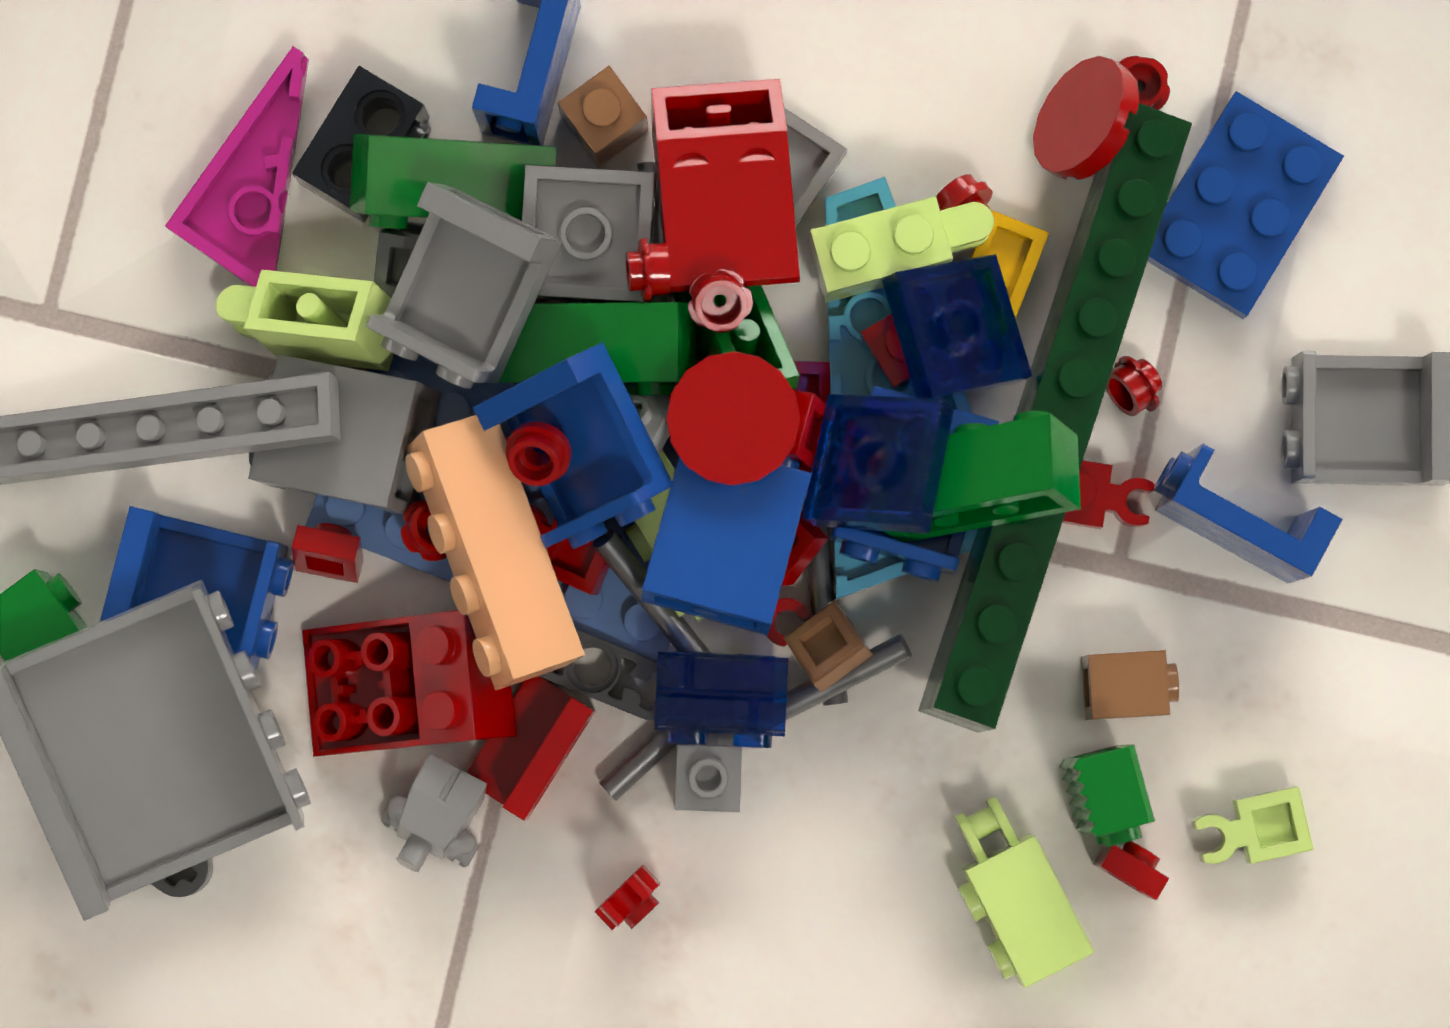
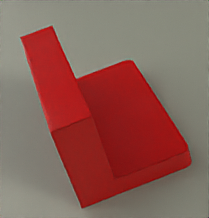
M540 676L525 680L513 698L516 736L487 739L467 771L468 774L487 783L485 794L503 804L504 809L523 821L529 819L596 712Z

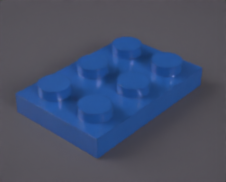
M1235 91L1166 203L1147 262L1241 319H1245L1344 155Z

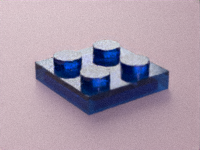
M996 254L899 271L881 279L918 404L1015 384L1032 377Z
M828 394L802 519L817 527L929 534L954 406L943 398Z

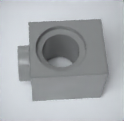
M677 745L675 810L740 812L742 747Z

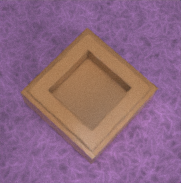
M835 600L783 638L813 685L821 693L873 655L843 608Z

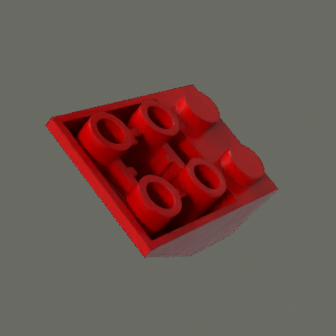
M780 78L651 88L652 142L663 240L667 245L670 261V292L689 291L691 284L699 275L704 272L714 274L721 268L730 269L740 274L744 280V287L800 282L788 133Z
M459 610L302 630L313 757L516 736L512 687L510 685L495 690L491 677H485L481 673L473 653V641L476 639L468 614L462 615Z

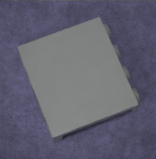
M202 580L0 663V736L83 921L108 911L110 901L278 829L293 824L295 831L305 827L302 807L310 805L311 801L297 768L288 772L285 771L276 749L286 745L277 720L271 709L262 713L259 712L250 691L260 686L251 660L245 650L234 654L226 636L225 630L234 627L228 607L219 590L208 594Z

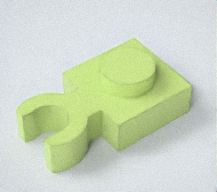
M1296 786L1232 800L1236 819L1228 820L1219 815L1206 814L1195 818L1191 822L1193 829L1199 830L1214 827L1221 835V843L1216 850L1199 854L1200 861L1204 863H1222L1229 859L1236 848L1243 847L1246 861L1249 864L1314 850L1300 789Z

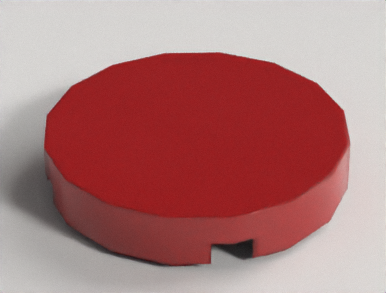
M1096 56L1082 60L1060 78L1049 92L1038 114L1033 134L1034 155L1043 169L1063 179L1071 176L1081 180L1089 178L1111 162L1128 138L1130 130L1125 128L1124 125L1129 111L1136 115L1139 106L1138 84L1130 70L1113 59Z
M739 352L708 356L688 369L671 393L666 417L671 444L684 464L706 480L728 485L759 481L780 467L795 445L800 423L796 394L782 372L758 356Z

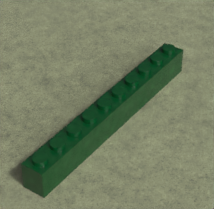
M1139 103L1136 115L1129 111L1124 127L1129 129L1130 132L1124 146L1108 165L1094 175L1016 414L1025 411H1045L1051 413L1078 435L1079 470L1192 126L1191 122ZM1066 512L979 528L977 530L918 709L919 712L975 732L996 728Z

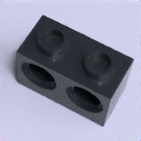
M358 66L292 174L301 186L365 223L369 215L350 211L351 189L339 188L334 182L337 169L342 164L352 161L354 134L376 135L368 131L367 124L370 116L381 108H391L400 113L397 127L384 136L429 138L431 127L426 125L430 116L423 103L363 67Z

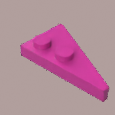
M294 46L289 50L165 225L169 231L252 287L257 286L261 270L277 271L309 64V59Z

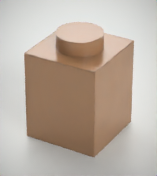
M607 66L557 102L562 120L598 168L649 132L646 114L610 66Z
M1166 650L1081 656L1085 720L1170 715L1169 702H1178L1177 666L1175 663L1167 664Z

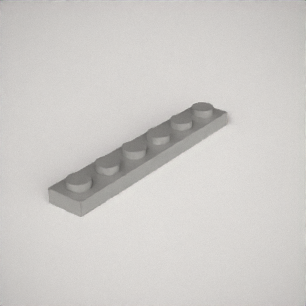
M330 372L0 416V485L341 441L338 377Z

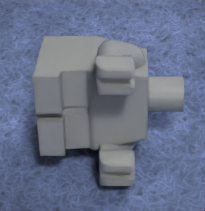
M429 754L411 786L408 798L400 796L392 798L381 818V822L389 828L392 825L395 828L394 831L397 832V836L406 840L396 858L397 862L412 871L419 872L430 853L441 860L446 856L452 862L455 859L460 861L459 865L462 867L469 866L479 845L467 828L485 799L487 783Z

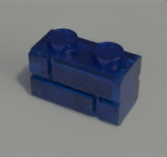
M659 651L657 656L654 730L669 731L668 743L707 745V733L733 734V746L772 748V736L786 735L789 657Z

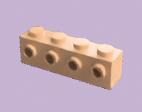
M474 415L422 431L407 446L409 454L406 456L405 463L412 486L417 492L423 491L431 513V516L428 518L431 540L439 553L446 554L454 577L450 580V588L454 603L462 615L468 614L476 639L473 641V653L478 668L485 677H491L495 690H499L566 667L584 656L585 653L547 550L540 538L541 534L523 485L510 471L505 454L507 442L502 428L498 424L484 431L477 416Z

